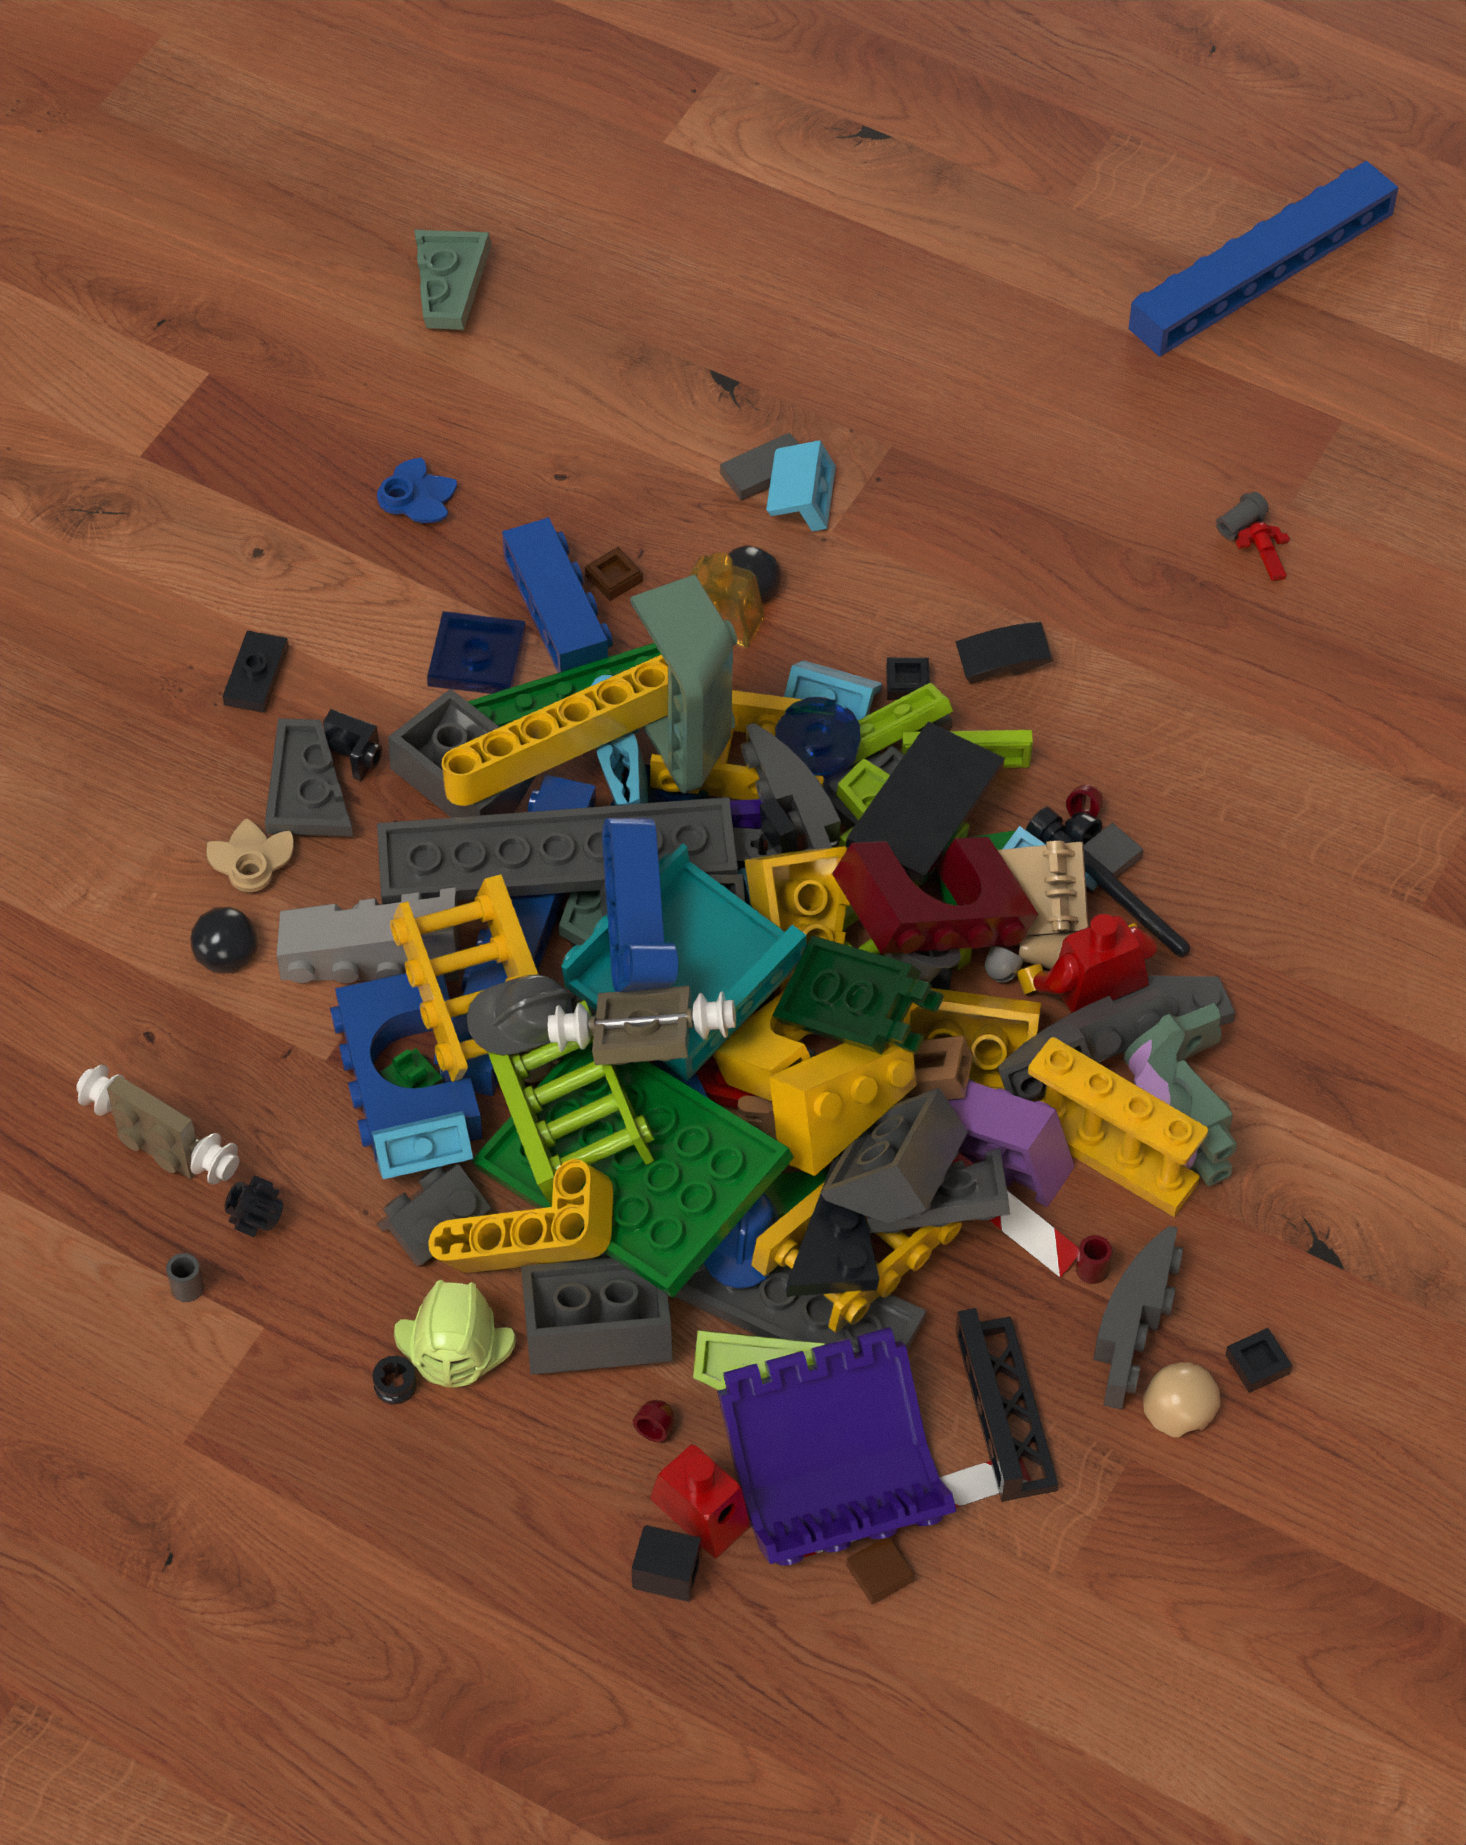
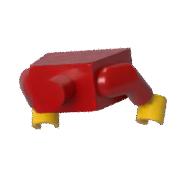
M1100 914L1093 917L1090 927L1070 934L1063 940L1059 958L1050 971H1044L1042 964H1036L1017 971V976L1024 994H1029L1036 990L1040 993L1059 994L1070 1012L1073 1013L1107 996L1115 1000L1149 986L1145 959L1155 955L1157 945L1152 937L1137 927L1136 923L1128 926L1120 916L1113 917L1108 914Z

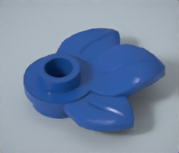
M422 457L414 458L399 464L395 468L393 476L386 478L377 491V501L381 509L388 513L405 514L415 522L434 523L448 516L444 504L455 493L457 481L448 477L426 474L427 469L424 459Z

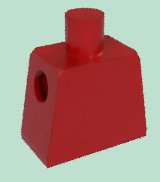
M689 1445L657 1475L650 1500L688 1535L700 1537L701 1546L715 1559L750 1528L742 1488L696 1445ZM722 1514L725 1518L718 1522L719 1515Z

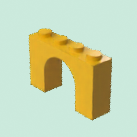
M783 992L750 1016L713 1054L727 1085L772 1101L769 1076L811 1058L805 1044L798 1042L810 1032L782 1024L772 1016ZM912 1003L907 1014L918 1007V1005Z

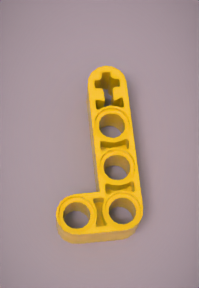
M580 1159L565 1161L559 1166L554 1175L552 1207L443 1221L430 1234L428 1242L429 1251L434 1258L464 1273L574 1261L600 1256L609 1246L612 1234V1182L607 1175ZM584 1227L583 1232L579 1236V1232Z

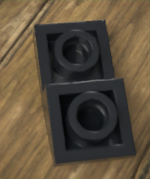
M1041 622L1002 627L956 641L963 670L970 684L1007 670H1011L1015 676L1054 661L1044 626Z

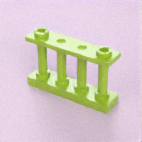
M585 1000L580 1002L589 1012L590 1017L594 1016ZM591 1035V1040L588 1044L593 1043L594 1036ZM577 1041L567 1042L564 1051H560L557 1042L542 1045L523 1055L520 1053L498 1055L488 1052L537 1185L551 1207L554 1175L559 1166L565 1161L580 1159L591 1165L632 1145H635L646 1165L654 1161L647 1144L655 1140L644 1115L636 1117L615 1064L595 1065L593 1061L534 1089L532 1085L526 1088L524 1079L530 1077V1071L579 1049ZM606 1076L612 1090L611 1094L549 1123L546 1120L539 1122L537 1113L543 1111V1105ZM620 1110L626 1128L562 1158L558 1154L552 1156L550 1148L556 1145L555 1140Z

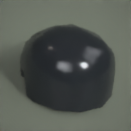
M745 545L734 548L722 559L714 584L722 600L733 598L743 608H746L750 605L765 604L778 592L782 573L775 557L758 547Z
M215 907L200 915L191 931V949L196 961L212 972L232 973L240 969L251 960L252 955L256 953L258 948L256 928L252 921L242 911L232 907Z

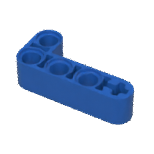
M606 818L603 824L602 845L611 976L614 991L629 992L669 988L675 983L677 978L678 955L673 942L664 943L655 822L653 818Z

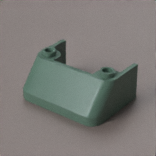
M695 574L630 597L631 605L668 665V715L643 726L682 793L702 787L730 740L731 729L735 728V719L732 713L733 646L737 644V636L732 623L728 619L723 621Z

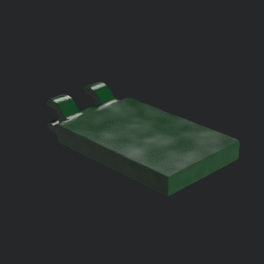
M812 935L772 1016L782 1024L878 1054H882L887 1042L905 1051L917 1054L925 1037L910 1031L912 1027L903 1023L912 1003L926 1010L937 1012L945 995L930 990L932 987L930 983L919 980L921 971L912 964Z

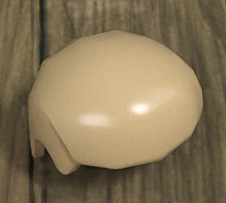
M1192 1362L1169 1364L1151 1379L1143 1395L1144 1413L1154 1428L1172 1437L1178 1438L1189 1431L1197 1429L1203 1431L1208 1426V1423L1212 1422L1221 1407L1220 1389L1209 1371L1200 1365H1194Z

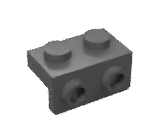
M459 1164L443 1169L441 1166L432 1168L418 1180L422 1186L410 1197L404 1192L383 1208L387 1215L377 1223L381 1231L390 1230L416 1266L422 1265L432 1257L428 1245L429 1237L439 1223L452 1219L482 1216L491 1209V1206Z

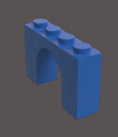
M406 973L335 988L338 1006L330 1008L335 1034L344 1032L346 1043L339 1045L344 1071L353 1070L355 1081L348 1082L353 1109L362 1107L365 1119L357 1120L359 1134L363 1147L372 1146L375 1163L378 1159L372 1131L463 1111L469 1140L483 1139L481 1116L470 1077L423 1088H405L385 1080L375 1069L378 1057L393 1042L403 1037L433 1031V1028L427 1029L423 1023L420 1013V1003L423 1001L418 987L413 988L410 985ZM444 975L436 976L444 1001L450 1000Z

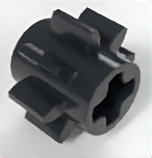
M253 1175L250 1185L245 1182H237L229 1191L225 1201V1212L231 1215L228 1221L235 1225L234 1230L255 1237L258 1228L264 1231L273 1229L283 1211V1201L277 1197L279 1190L273 1188L272 1182Z

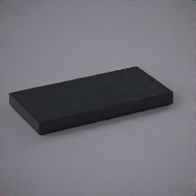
M928 721L847 836L846 848H849L851 843L887 841L909 878L924 885L1002 770L1005 758Z

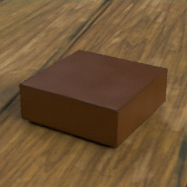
M619 547L585 566V576L609 601L643 582V572Z
M890 1537L875 1542L846 1560L847 1568L871 1604L878 1602L914 1581V1573Z

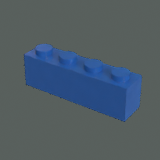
M549 517L502 531L504 559L557 673L607 658L608 648L613 647L610 630L606 623L600 624L596 617L598 616V609L593 594L591 592L585 593L582 585L584 582L580 567L576 561L570 562L567 556L569 555V548L563 532L555 531Z

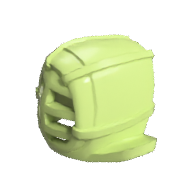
M443 1280L436 1281V1284L423 1300L415 1321L400 1319L394 1328L396 1346L417 1367L420 1374L427 1381L448 1388L472 1384L505 1361L512 1353L516 1344V1336L512 1328H494L493 1311L488 1306L485 1297L476 1288V1284L472 1282L467 1285L445 1283ZM467 1359L459 1363L451 1364V1362Z

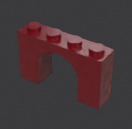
M989 837L955 838L935 868L957 905L936 900L917 887L905 872L887 841L851 843L832 872L833 877L880 954L1014 946L1026 938L1029 928L1039 915Z

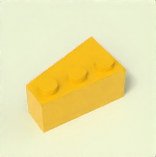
M888 1042L882 1054L843 1043L769 1076L777 1141L787 1146L794 1157L789 1165L815 1176L917 1085L913 1053Z

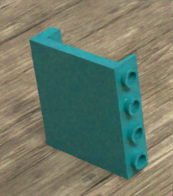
M682 843L672 854L667 853L659 860L664 943L673 942L678 955V974L675 983L670 987L690 986L692 1009L693 1003L700 993H703L707 1002L717 1001L720 992L723 991L726 1000L734 1001L736 1012V1028H728L727 1038L723 1037L719 1029L710 1030L707 1039L703 1040L695 1031L693 1022V1028H690L688 1058L662 1061L688 1081L795 970L807 946L806 934L794 925H791L784 932L690 862L688 847ZM607 914L599 920L593 934L582 945H575L569 950L561 965L565 987L581 1000H585L595 1011L597 1010L598 993L615 992L611 976Z

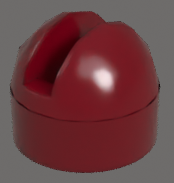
M1085 784L1073 789L1066 800V809L1071 817L1078 812L1089 813L1096 817L1103 806V796L1099 789ZM1086 796L1091 798L1090 810L1083 809Z
M661 1400L647 1401L633 1419L635 1430L642 1437L653 1442L665 1441L675 1423L674 1412L671 1406Z

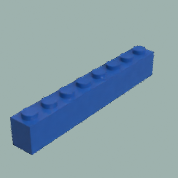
M1367 160L1353 169L1345 170L1338 178L1325 186L1315 188L1310 195L1295 204H1288L1280 213L1267 221H1260L1252 230L1237 239H1230L1222 248L1212 254L1200 257L1192 266L1179 274H1172L1159 286L1149 292L1139 294L1131 304L1128 329L1161 357L1393 215L1399 187Z
M545 774L540 790L534 789L531 793L528 812L596 807L595 786ZM567 892L510 897L537 972L541 966L557 921L556 912L561 910ZM489 927L487 930H480L476 946L490 942L492 934ZM492 960L466 968L462 980L463 996L505 982L507 975L503 964ZM467 1014L451 1018L459 1043L473 1039L468 1031ZM485 1054L466 1060L468 1069L462 1079L471 1078L474 1092L493 1096L499 1081L489 1055ZM435 1055L434 1064L439 1066ZM439 1067L443 1083L451 1082L448 1070L442 1071Z

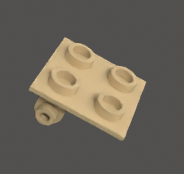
M1064 841L1046 842V845L998 850L1039 914L1029 928L1027 936L1075 932L1088 927L1083 842L1064 843Z

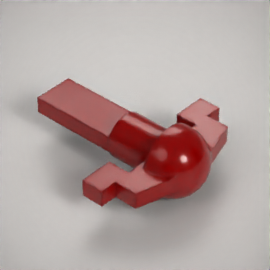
M1256 522L1250 527L1241 530L1238 533L1239 539L1235 542L1237 548H1249L1251 543H1255L1271 581L1285 579L1287 575L1271 538L1275 539L1277 545L1286 544L1290 541L1288 534H1282L1279 527L1270 526L1264 522Z

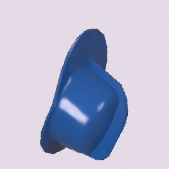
M765 1193L760 1196L704 1262L711 1276L725 1286L736 1289L749 1288L761 1283L769 1275L763 1276L751 1266L756 1239L779 1220L775 1205Z

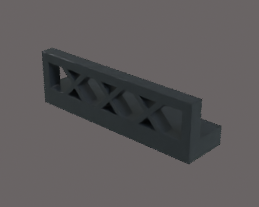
M976 1308L958 1311L955 1334L1001 1502L1058 1491V1481L1011 1316L980 1322ZM1004 1333L1007 1348L999 1359L989 1354L984 1336ZM1009 1357L1011 1358L1012 1366L1006 1363ZM999 1372L1018 1383L1019 1389L1011 1401L1000 1395L996 1376ZM1021 1398L1023 1401L1024 1408L1017 1405ZM1011 1414L1029 1423L1031 1431L1023 1443L1012 1438L1007 1421ZM1033 1441L1036 1451L1029 1447ZM1024 1456L1040 1465L1044 1479L1022 1483L1023 1475L1019 1464L1021 1458Z

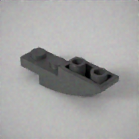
M755 723L746 725V743L741 744V751L748 769L755 767L760 779L755 781L761 803L776 798L795 826L797 837H802L806 847L802 851L831 848L832 842L840 840L841 821L818 779L806 764L773 734Z
M1155 987L1118 1003H1114L1111 997L1107 996L1048 1026L1026 1041L997 1067L1004 1089L1014 1096L1029 1101L1045 1095L1046 1084L1029 1075L1028 1066L1051 1037L1057 1038L1097 1063L1126 1052L1128 1047L1137 1038L1159 1023L1163 1016L1169 1014L1163 994L1158 987Z
M1168 1226L1141 1250L1123 1273L1108 1302L1097 1336L1093 1358L1094 1361L1111 1364L1103 1406L1122 1410L1125 1392L1135 1394L1140 1366L1131 1364L1134 1351H1144L1148 1329L1157 1331L1160 1315H1170L1175 1287L1166 1285L1169 1273L1178 1275L1183 1247L1174 1245L1178 1229L1176 1227Z

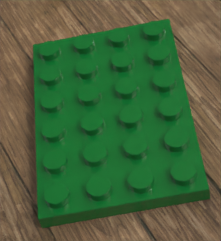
M593 1043L588 1044L584 1050L579 1048L566 1054L536 1088L593 1062ZM629 1062L616 1065L636 1117L644 1115L655 1140L647 1144L654 1161L646 1165L635 1145H632L590 1165L607 1175L613 1185L612 1234L610 1244L604 1253L674 1298L794 1157L790 1149L784 1144L650 1062ZM606 1076L543 1105V1111L537 1113L539 1122L546 1120L549 1123L611 1094L612 1090ZM620 1110L555 1140L556 1145L550 1148L552 1156L558 1154L562 1158L626 1128ZM510 1116L476 1154L472 1162L479 1171L535 1208L551 1207L537 1185L512 1116ZM584 1227L579 1232V1236L583 1232Z

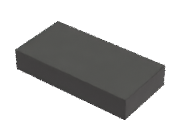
M789 432L721 463L720 474L739 499L743 500L770 487L776 449L798 445L799 443Z

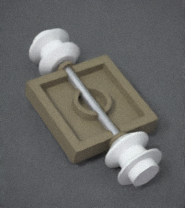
M690 986L598 993L596 1016L590 1017L589 1012L581 1003H578L575 1012L565 1014L561 1005H557L555 1015L548 1016V1034L551 1043L558 1042L560 1051L565 1050L569 1041H577L581 1050H584L591 1040V1035L594 1036L592 1052L595 1065H622L629 1062L654 1060L670 1061L678 1058H688L690 1028H693V1022L695 1031L703 1040L707 1039L710 1030L719 1029L723 1037L727 1038L728 1028H736V1012L734 1001L726 1000L723 991L720 992L717 1001L707 1002L703 993H700L693 1003L692 1009Z
M99 1065L94 1069L90 1068L82 1074L77 1083L79 1104L87 1106L95 1102L94 1112L99 1116L112 1112L118 1131L117 1136L128 1148L134 1151L142 1149L152 1155L157 1164L170 1173L178 1171L189 1179H192L195 1174L198 1175L207 1170V1180L212 1185L219 1183L221 1180L227 1181L237 1170L239 1157L237 1156L238 1147L236 1144L229 1143L221 1147V1136L218 1133H212L203 1139H196L192 1119L125 1080L120 1074L109 1079V1069L105 1065Z

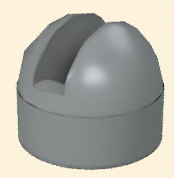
M991 946L984 966L987 974L993 980L1007 983L1015 978L1024 959L1002 947Z

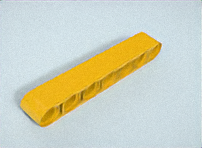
M659 655L451 749L442 758V772L447 799L459 806L477 803L667 716L668 665L663 656Z

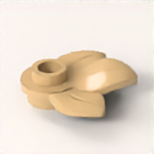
M244 819L233 832L229 842H207L206 854L211 867L228 875L231 884L236 889L243 892H256L265 888L270 883L275 870L289 862L294 850V840L291 831L279 832L267 839L266 835L256 824L249 819ZM249 872H255L253 875H246Z

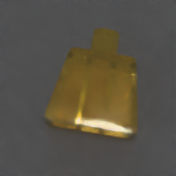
M714 553L710 557L706 555L700 556L689 576L696 575L723 621L728 619L732 623L737 636V645L748 648L764 620V609L756 575L752 571L733 565L731 557L725 553Z

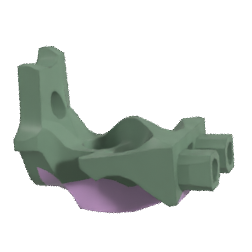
M1215 1003L1179 1017L1171 1014L1163 1016L1159 1023L1137 1038L1128 1047L1124 1055V1061L1135 1076L1134 1084L1208 1128L1205 1140L1187 1164L1183 1165L1193 1172L1198 1171L1207 1186H1212L1231 1176L1233 1167L1227 1158H1230L1236 1152L1237 1147L1236 1141L1230 1134L1233 1114L1229 1103L1219 1098L1185 1061V1059L1221 1041V1028L1219 1026L1221 1017Z

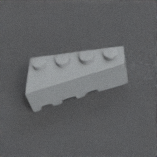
M456 887L440 889V897L421 899L420 893L417 892L402 894L401 902L381 905L373 898L359 900V903L354 905L352 909L342 910L336 904L280 911L276 955L280 979L291 980L297 983H306L311 980H335L340 983H352L355 981H372L406 973L405 962L408 959L403 945H396L390 928V921L393 920L398 904L408 901L414 918L458 906ZM460 924L421 935L429 959L460 951ZM459 970L443 974L445 981L459 980Z

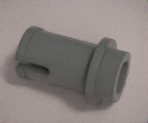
M1258 492L1244 493L1240 497V503L1216 519L1218 531L1224 538L1234 540L1241 530L1246 529L1254 522H1262L1266 518V513L1269 511L1268 503Z

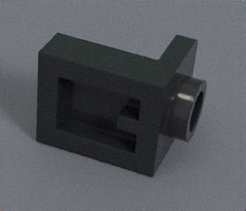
M330 709L323 721L328 746L340 755L350 756L353 778L362 781L369 769L376 768L382 755V745H379L377 726Z

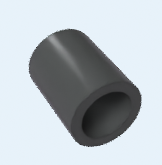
M180 1253L173 1256L166 1266L171 1292L181 1302L194 1301L201 1296L204 1290L199 1262L193 1255L188 1253Z

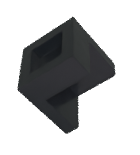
M649 1525L644 1526L631 1568L632 1587L636 1590L689 1602L701 1562V1538Z

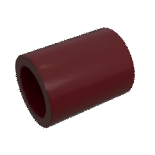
M1091 1235L1084 1238L1080 1243L1076 1273L1082 1281L1089 1284H1097L1106 1279L1112 1255V1246L1106 1238L1099 1235Z

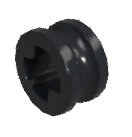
M388 1356L375 1365L372 1373L374 1391L380 1400L392 1405L401 1404L408 1401L414 1395L416 1377L415 1369L410 1361L400 1356ZM395 1373V1377L398 1378L399 1373L403 1374V1384L394 1387L392 1382L390 1387L386 1386V1376Z

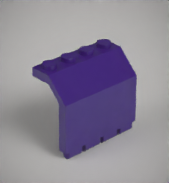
M890 1327L858 1335L857 1341L860 1352L857 1353L853 1352L849 1338L811 1348L814 1364L810 1366L807 1365L803 1351L765 1361L768 1376L761 1379L757 1364L723 1372L726 1389L718 1390L717 1394L736 1478L743 1491L747 1514L759 1550L769 1564H795L803 1560L804 1555L819 1550L825 1552L841 1551L851 1545V1541L865 1537L871 1539L887 1538L897 1532V1528L911 1524L918 1526L933 1525L942 1521L943 1515L956 1512L953 1493L940 1480L927 1446L906 1345L902 1341L895 1342Z

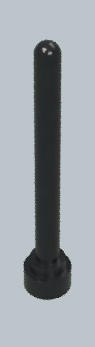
M1049 806L1038 811L1026 827V831L1045 844L1049 841L1075 842L1064 832L1066 827L1062 824V817ZM1084 850L1085 872L1095 880L1097 885L1176 956L1184 957L1190 952L1189 943Z

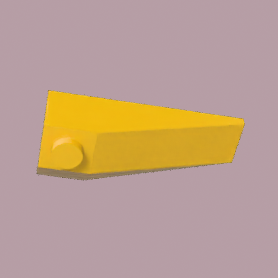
M846 846L746 859L745 867L752 908L784 932L791 925H794L806 934L807 944L812 935L844 944L846 932H843L846 907L850 906V903L833 877L832 872L847 851ZM793 972L775 989V997L785 990Z

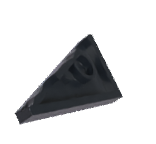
M845 1149L836 1158L833 1159L823 1187L825 1186L827 1180L829 1179L831 1173L833 1172L835 1166L837 1165ZM820 1193L788 1278L786 1296L876 1291L879 1284V1275L866 1216L828 1202Z

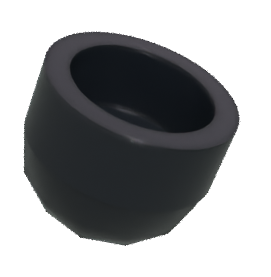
M1078 812L1073 814L1072 818L1066 820L1064 832L1075 842H1083L1084 845L1102 831V821L1089 813Z

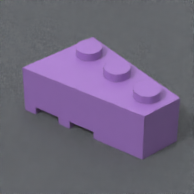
M969 1078L965 1098L948 1100L968 1131L958 1151L972 1163H975L976 1160L979 1162L986 1160L985 1152L1000 1148L1006 1185L1010 1187L1013 1181H1016L1037 1192L1036 1202L1048 1207L1075 1167L1056 1109L1041 1101L1032 1102L1014 1096L1005 1089H993L977 1084Z

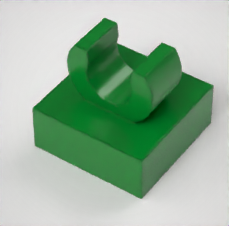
M417 1048L412 1051L409 1049L405 1050L392 1059L393 1063L379 1072L385 1080L405 1088H423L443 1083L441 1075Z

